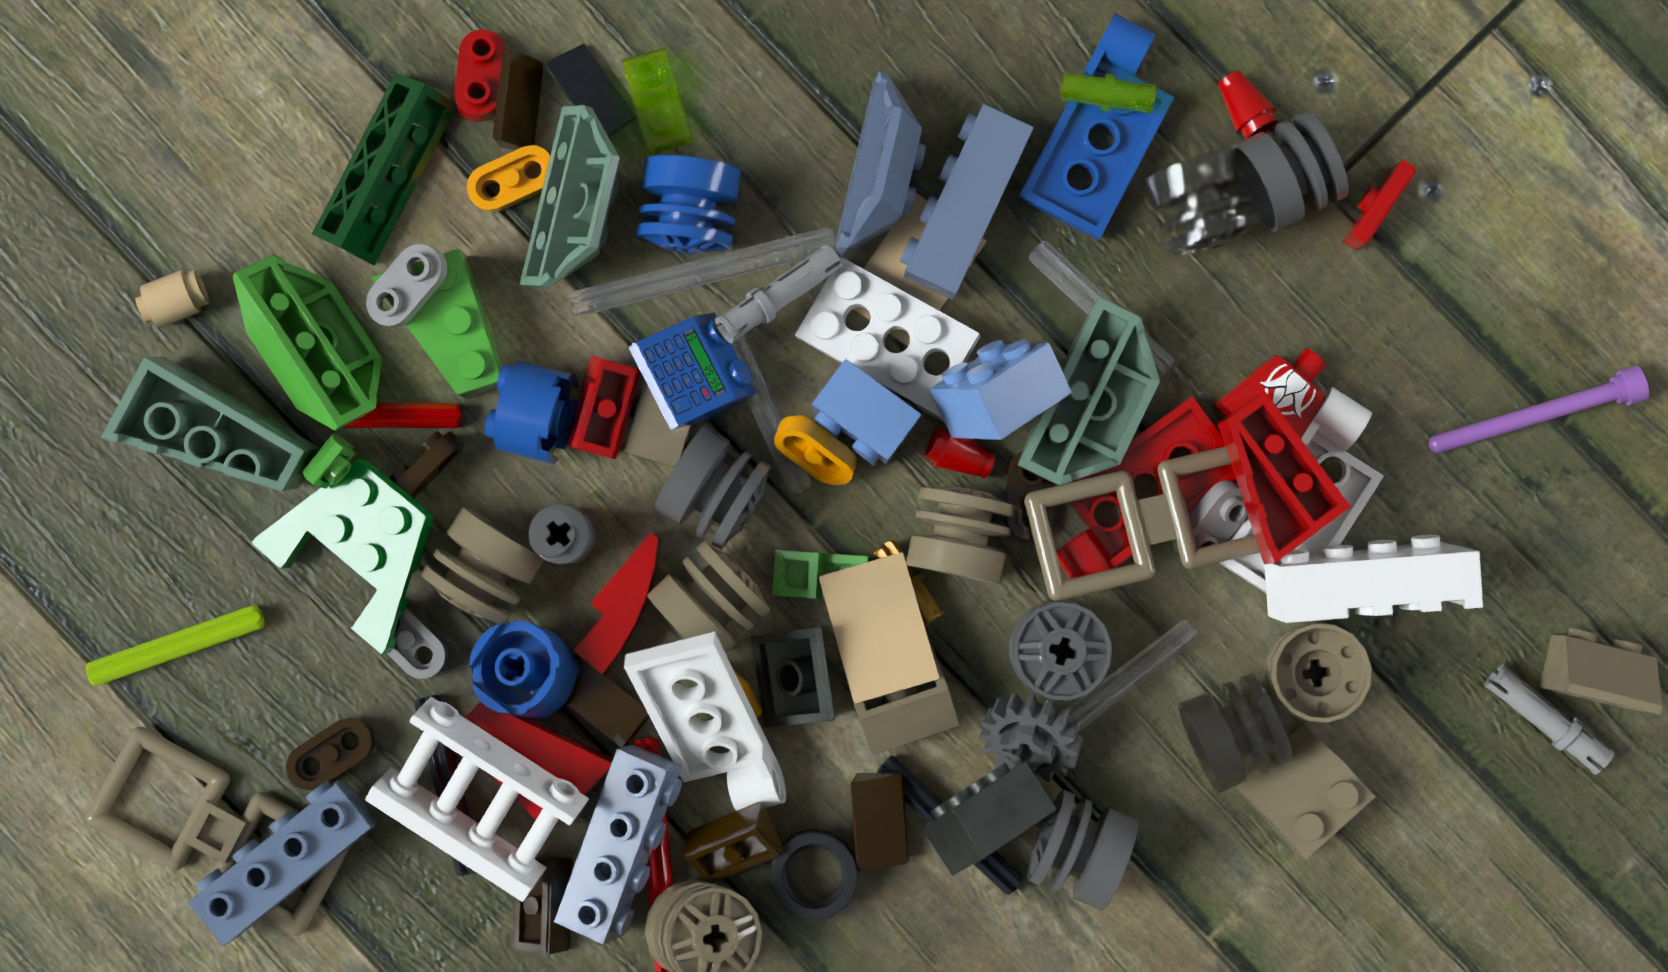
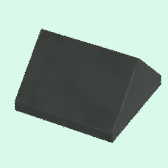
M822 626L751 636L764 727L835 720Z

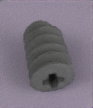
M563 504L549 505L540 510L532 519L529 528L530 545L534 552L548 562L562 565L577 564L587 559L595 549L598 538L596 525L588 514L581 509ZM560 526L572 528L567 533L568 538L571 540L569 544L557 542L561 537V533L558 530Z

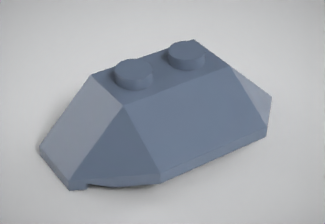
M881 71L878 72L872 85L834 250L839 258L846 256L895 227L902 213L910 214L916 194V188L909 187L912 170L920 171L926 151V145L919 143L922 127L889 74Z

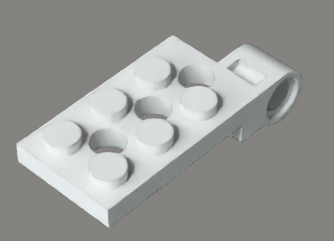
M840 258L839 262L842 264V269L828 277L795 336L840 363L846 358L882 386L915 404L917 408L945 424L929 391L931 387L944 379L942 374L934 376L927 373L924 369V362L929 354L943 352L950 358L949 368L965 363L981 337L980 334L845 258ZM855 308H864L871 315L869 325L861 331H852L846 326V317ZM893 330L906 331L910 335L908 348L901 353L889 352L885 348L887 335Z
M1331 387L1324 394L1326 398L1301 440L1319 464L1328 457L1339 461L1343 472L1335 486L1351 508L1294 549L1309 551V556L1325 554L1324 547L1341 544L1384 477L1346 452L1366 427L1372 412L1334 387ZM1248 516L1235 531L1230 541L1254 535ZM1260 553L1219 562L1266 593L1265 565Z
M715 632L625 654L624 668L673 762L682 765L680 776L683 782L727 772L729 795L736 811L757 802H761L765 808L785 803L786 787L780 765ZM681 679H690L698 685L686 688L682 684L675 682ZM697 713H708L712 715L714 718L708 721H702L700 718L693 715ZM714 746H724L730 749V751L726 753H715L711 751L709 748Z

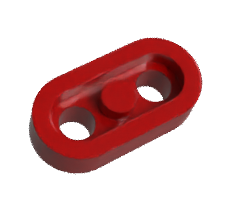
M480 29L470 32L463 38L459 47L454 97L460 114L474 122L487 121L495 116L502 53L505 51V46L502 39L496 33L489 30ZM479 46H486L490 49V52L484 56L474 53L475 49ZM474 89H482L486 92L480 99H473L469 96L470 92Z

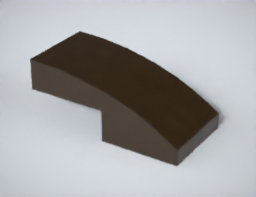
M575 652L574 657L578 660L580 666L579 673L576 677L573 691L565 703L620 747L628 746L650 718L645 706L622 685L614 682L606 674L601 675Z

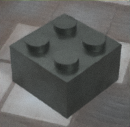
M1026 762L1012 770L1004 763L930 811L935 820L923 827L922 830L953 876L984 859L1057 809Z

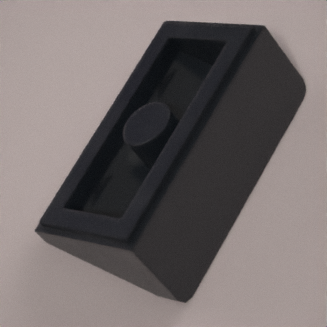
M585 44L567 51L544 64L572 106L585 105L593 109L608 138L637 118Z

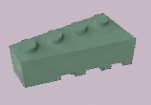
M165 356L143 358L101 438L109 441L125 443L138 447V449L169 456L182 460L187 464L220 471L225 475L279 491L299 488L305 478L303 475L304 468L321 449Z

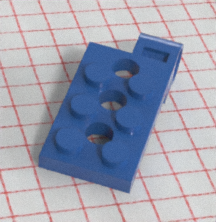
M1116 13L1112 17L1018 197L1024 203L1097 241L1101 238L1174 99L1173 96L1134 76L1156 34ZM1119 86L1130 89L1134 95V105L1124 110L1116 108L1110 101V91ZM1102 126L1109 129L1113 135V145L1106 150L1094 148L1088 139L1089 131L1092 128ZM1081 166L1088 169L1092 175V185L1086 190L1072 188L1067 180V173L1071 168Z

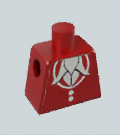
M1305 348L1291 365L1282 357L1275 355L1218 399L1213 406L1227 417L1253 397L1266 391L1301 439L1326 398L1320 390L1311 384L1326 367V363L1309 348Z

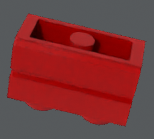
M590 355L572 416L575 424L570 425L565 444L576 449L616 459L640 378V369Z

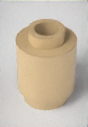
M179 270L141 285V296L135 298L138 310L146 323L153 321L158 328L201 312L202 306L210 304L206 287L196 270L187 273L184 270Z

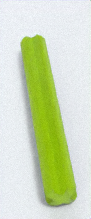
M251 605L88 662L85 666L86 674L93 686L102 685L260 630L265 626L264 617L258 606Z

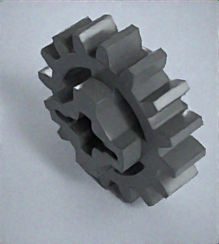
M1012 693L1008 702L999 698L996 700L994 708L989 707L982 723L983 728L980 733V739L987 741L983 749L985 753L997 755L994 762L996 766L1006 763L1011 767L1010 770L1026 762L1034 775H1041L1046 782H1051L1054 773L1063 778L1066 776L1068 768L1074 769L1083 743V737L1077 735L1080 727L1079 723L1067 722L1069 711L1067 709L1055 711L1052 709L1054 701L1051 699L1041 704L1037 702L1035 694L1030 693L1027 701H1022L1016 693Z

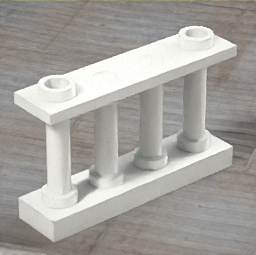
M430 697L413 714L409 721L424 732L401 772L390 767L372 786L365 800L523 902L547 868L536 861L535 857L558 819L570 826L589 798L581 794L569 781L558 779L459 715L458 711L450 704L439 702ZM439 742L463 756L440 798L417 783ZM480 767L503 782L478 823L457 810L456 806ZM520 793L543 809L518 849L496 835L495 832Z

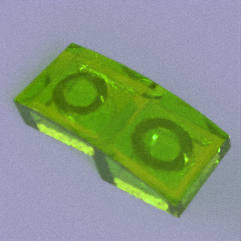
M661 48L621 60L649 155L693 143L666 49Z

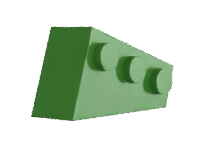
M456 249L443 253L447 262V275L444 282L405 325L456 394L469 399L497 389V380L503 363L469 258L462 250ZM423 260L414 263L413 271L415 275L418 276L423 273L425 268ZM383 273L371 277L372 280L376 283ZM388 294L386 299L393 307L394 298L391 294Z

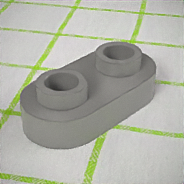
M414 244L405 248L368 292L366 306L371 318L384 326L399 327L407 324L444 282L447 275V262L444 255L435 247L425 244ZM418 259H422L425 265L424 271L416 276L413 271V265ZM388 294H391L394 298V306L391 310L386 311L383 306V300Z
M1225 480L1215 484L1189 514L1197 548L1228 541L1248 516L1236 482ZM1173 540L1174 550L1179 555L1176 540Z
M406 606L404 615L399 616L400 626L394 632V636L397 637L395 646L387 654L408 675L414 678L426 679L436 676L444 669L448 660L446 644L409 606ZM423 646L430 648L433 653V658L428 664H424L418 659V651Z

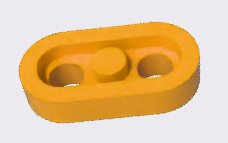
M528 145L476 168L467 181V193L470 200L480 210L495 213L541 193L550 154L539 146ZM532 164H538L542 168L541 174L534 179L528 178L526 176L527 168ZM490 183H497L500 185L499 194L493 198L486 197V186Z
M795 415L780 421L774 443L781 453L820 482L829 485H844L851 481L857 459L855 454L845 444L834 438L810 417Z

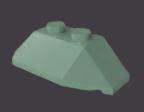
M585 105L562 107L519 285L550 288L598 257L601 247L607 240L609 212L611 204L616 199L619 191L620 157L591 107Z
M1100 297L1097 299L1061 366V370L1072 393L1037 416L1017 464L1018 466L1057 485H1063L1120 465L1160 382L1141 317Z

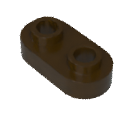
M437 431L420 446L419 451L423 455L411 467L407 464L402 465L389 479L415 499L457 457L465 444L452 431L444 435Z
M1020 452L1012 458L1007 469L1006 503L1015 505L1016 508L1013 518L1006 517V524L1011 529V534L1022 541H1034L1031 527L1024 525L1022 522V514L1026 510L1025 497L1030 492L1054 487V483L1040 476L1035 481L1027 480L1023 475V468L1017 465L1022 454ZM1053 506L1045 508L1050 528L1053 523Z
M355 717L341 719L291 752L286 763V772L289 780L296 787L303 790H315L325 781H333L371 754L375 745V736L372 728L364 720ZM348 732H354L359 737V745L355 749H351L345 744V736ZM310 757H314L320 762V770L317 774H312L307 770L306 763Z

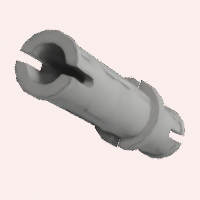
M825 244L759 290L758 288H753L747 292L746 299L731 310L715 318V324L718 325L717 328L724 339L732 344L762 322L765 324L771 322L776 318V313L784 306L805 294L825 278L841 270L842 264L839 262L840 258L835 250Z
M1505 664L1497 667L1498 673L1494 670L1488 677L1484 687L1490 689L1550 737L1553 741L1551 745L1557 750L1565 749L1595 775L1601 772L1599 765L1605 768L1612 760L1614 751L1608 749L1583 729V722L1577 717H1568L1509 670Z

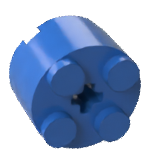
M523 361L517 362L514 366L505 364L501 368L497 380V390L501 393L496 410L491 409L487 416L485 435L494 438V444L498 451L555 464L559 458L552 454L556 448L565 450L567 446L565 441L569 427L575 422L572 416L577 400L570 398V386L579 388L577 376Z
M526 621L498 624L489 628L476 642L470 655L469 667L472 668L474 683L471 684L473 691L485 706L503 714H517L511 716L536 720L547 718L565 704L573 691L580 667L572 649L560 635Z

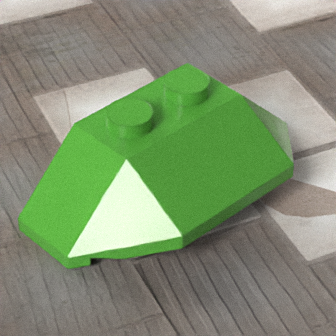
M271 255L234 273L233 280L246 333L297 410L335 431L374 411L377 402L376 394L379 385L382 357L332 282L303 268L285 263L284 259L276 255Z

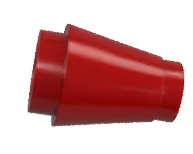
M1241 70L1230 73L1218 83L1217 86L1221 91L1237 135L1242 134L1247 139L1262 131L1267 133L1277 125L1278 120L1274 115L1276 108L1243 75Z
M937 425L932 432L924 453V459L933 462L934 468L979 476L984 479L991 472L996 458L995 453L988 451L987 448L973 439L952 438L948 428Z

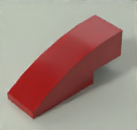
M655 533L648 535L590 602L604 616L574 651L601 675L607 673L625 649L648 603L649 598L647 594L653 588L662 541Z

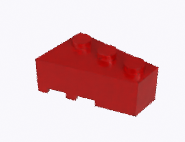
M1266 391L1253 397L1218 423L1264 564H1275L1351 508Z
M481 701L465 717V719L558 779L569 781L585 796L609 772L614 758L586 746L568 735L565 736L550 729L534 719H524L511 716L517 714L507 715L494 711L485 706ZM490 775L500 786L503 784V782ZM520 793L515 799L531 816L537 819L543 809L542 807ZM558 819V821H557V823L555 824V826L553 827V829H554L562 820Z

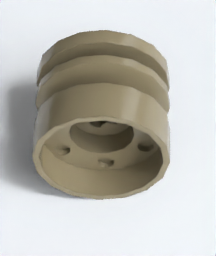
M956 486L921 487L919 500L937 504L938 510L937 513L916 511L915 518L933 525L934 530L933 535L919 534L911 536L906 566L1001 584L1006 554L987 546L988 537L1010 536V528L991 524L993 515L1013 518L1016 506L1005 503L992 494Z
M462 507L447 531V534L462 549L458 555L446 550L436 549L433 555L449 567V570L445 572L427 564L421 576L434 586L440 596L459 609L477 618L489 619L500 625L505 624L511 615L497 604L495 600L498 597L512 605H518L521 599L506 585L507 581L511 577L520 582L531 584L545 559L536 554L532 546L478 513Z
M704 540L696 549L709 563L706 568L702 570L687 556L683 560V564L693 580L686 585L677 577L668 574L647 596L685 639L715 632L726 653L735 645L732 635L725 626L731 619L748 631L754 627L753 623L741 609L748 604L762 618L771 609L765 603L758 588L759 586L728 554L712 547Z
M1315 623L1289 630L1272 644L1264 661L1263 679L1269 697L1281 711L1299 720L1329 723L1347 717L1363 703L1371 686L1372 667L1366 649L1353 634L1336 625ZM1310 660H1314L1316 667L1324 668V676L1317 678V686H1313L1312 680L1304 679L1302 675L1303 670L1310 668Z
M686 880L671 885L657 896L647 914L645 936L649 952L659 966L669 972H748L760 952L762 930L758 914L743 896L731 889L707 881ZM711 928L716 929V936L709 938L708 944L703 942V935L710 934Z

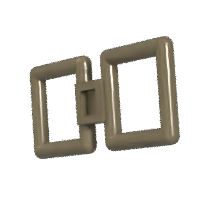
M1220 447L1162 461L1158 466V474L1163 494L1140 500L1137 499L1132 476L1127 471H1118L1028 493L1024 502L1049 598L1053 601H1062L1149 580L1156 572L1150 546L1176 540L1182 565L1187 569L1260 553L1254 535L1197 548L1178 476L1231 464L1226 448ZM1116 491L1135 564L1064 580L1045 508Z
M136 727L131 732L87 812L86 820L91 826L172 870L183 868L192 850L195 848L216 859L217 863L213 871L219 868L224 874L237 863L232 856L250 842L264 814L277 820L291 809L296 815L300 812L264 792H258L252 797L243 816H240L218 804L230 782V776L226 771L145 727ZM143 749L208 783L173 848L109 814ZM350 848L313 877L294 914L280 906H276L262 919L293 936L302 935L311 922Z

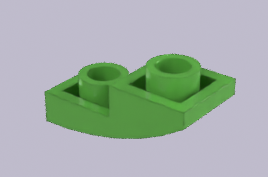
M332 434L304 468L303 475L310 483L327 489L330 484L333 486L338 484L351 469L352 465L349 461L355 455V452L352 450L354 446L341 435Z

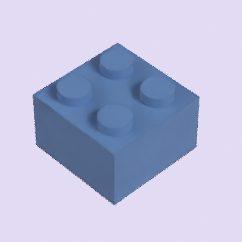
M1027 339L1019 340L1012 344H1004L1002 340H998L983 346L977 351L978 358L969 364L960 363L947 369L942 373L944 380L929 389L952 438L997 440L1003 439L1072 393L1050 344L1029 343Z
M846 358L812 403V409L817 414L814 418L816 420L815 423L835 438L841 432L855 442L852 445V450L873 466L878 459L885 465L889 462L922 415Z

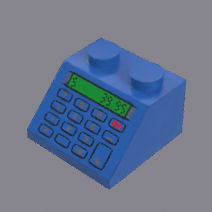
M715 313L693 316L628 347L671 430L715 419L757 394L751 383L752 376L748 367L743 361L739 360L731 343L725 340L719 332L718 325L715 324V318H717Z

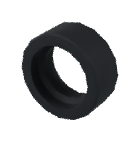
M812 828L796 832L782 842L784 854L773 859L770 875L774 896L782 907L798 918L815 921L833 917L847 907L856 892L858 870L855 855L845 840L831 831ZM809 847L825 848L833 853L840 862L842 870L841 883L836 892L827 899L817 902L804 900L797 896L789 886L787 878L788 864L793 856L802 849Z

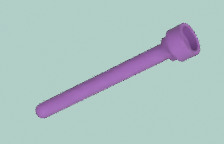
M1638 365L1618 370L1616 376L1611 377L1607 384L1434 435L1430 438L1428 446L1432 452L1441 453L1614 400L1618 404L1623 402L1627 405L1636 404L1649 399L1648 383L1642 369Z

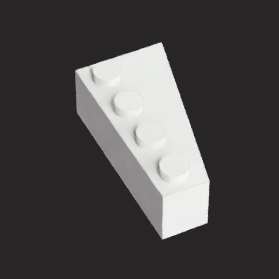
M1439 535L1411 537L1412 544L1397 546L1395 540L1368 542V549L1353 551L1352 545L1324 547L1325 554L1309 556V551L1292 550L1275 564H1264L1268 616L1285 623L1341 619L1349 617V608H1355V614L1392 615L1393 605H1399L1400 609L1431 612L1442 611L1441 601L1463 605L1465 609L1482 608L1480 551L1440 542Z

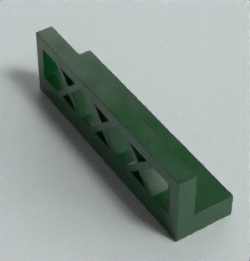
M395 73L312 235L375 266L457 107L456 103L425 83ZM406 89L410 90L402 106L397 108V105L404 91ZM386 133L382 145L376 149L381 136ZM365 174V178L359 188L355 190V186L360 176ZM344 214V218L336 234H332L331 232L333 231L339 217Z

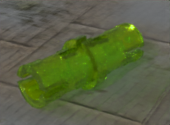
M1064 71L1059 101L1099 105L1101 111L1108 112L1111 107L1146 112V114H1151L1153 111L1152 103L1155 102L1156 84L1150 85L1116 80L1114 74L1107 73L1104 78L1069 73V71Z

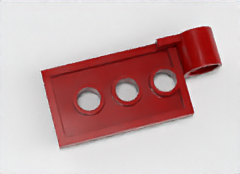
M1191 396L1134 437L1120 465L1073 482L1118 471H1127L1132 476V480L1139 474L1151 476L1157 486L1154 496L1161 495L1163 490L1158 474V466L1162 461L1169 460L1170 453L1175 448H1186L1191 454L1225 447L1222 435L1198 402ZM1231 464L1178 476L1188 513L1197 506L1215 484L1225 480L1233 481L1236 479ZM1116 491L1069 502L1087 527V529L1056 551L1060 566L1070 579L1114 569L1132 556ZM1103 501L1113 502L1119 509V520L1110 528L1100 526L1094 517L1096 506Z

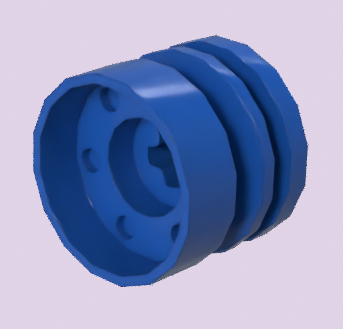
M656 155L645 158L642 190L650 195L661 198V203L639 206V215L655 222L638 224L636 238L646 243L657 245L662 249L679 253L705 254L707 252H726L732 250V235L713 229H730L735 226V218L716 210V206L729 205L738 201L740 169L719 161L697 157Z

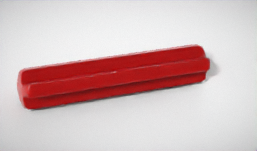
M376 403L374 411L342 428H459L462 425L463 411L462 406L458 403Z

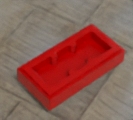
M1402 159L1391 168L1379 187L1372 184L1367 189L1356 206L1362 212L1342 240L1344 244L1353 250H1359L1369 243L1415 175L1416 167Z

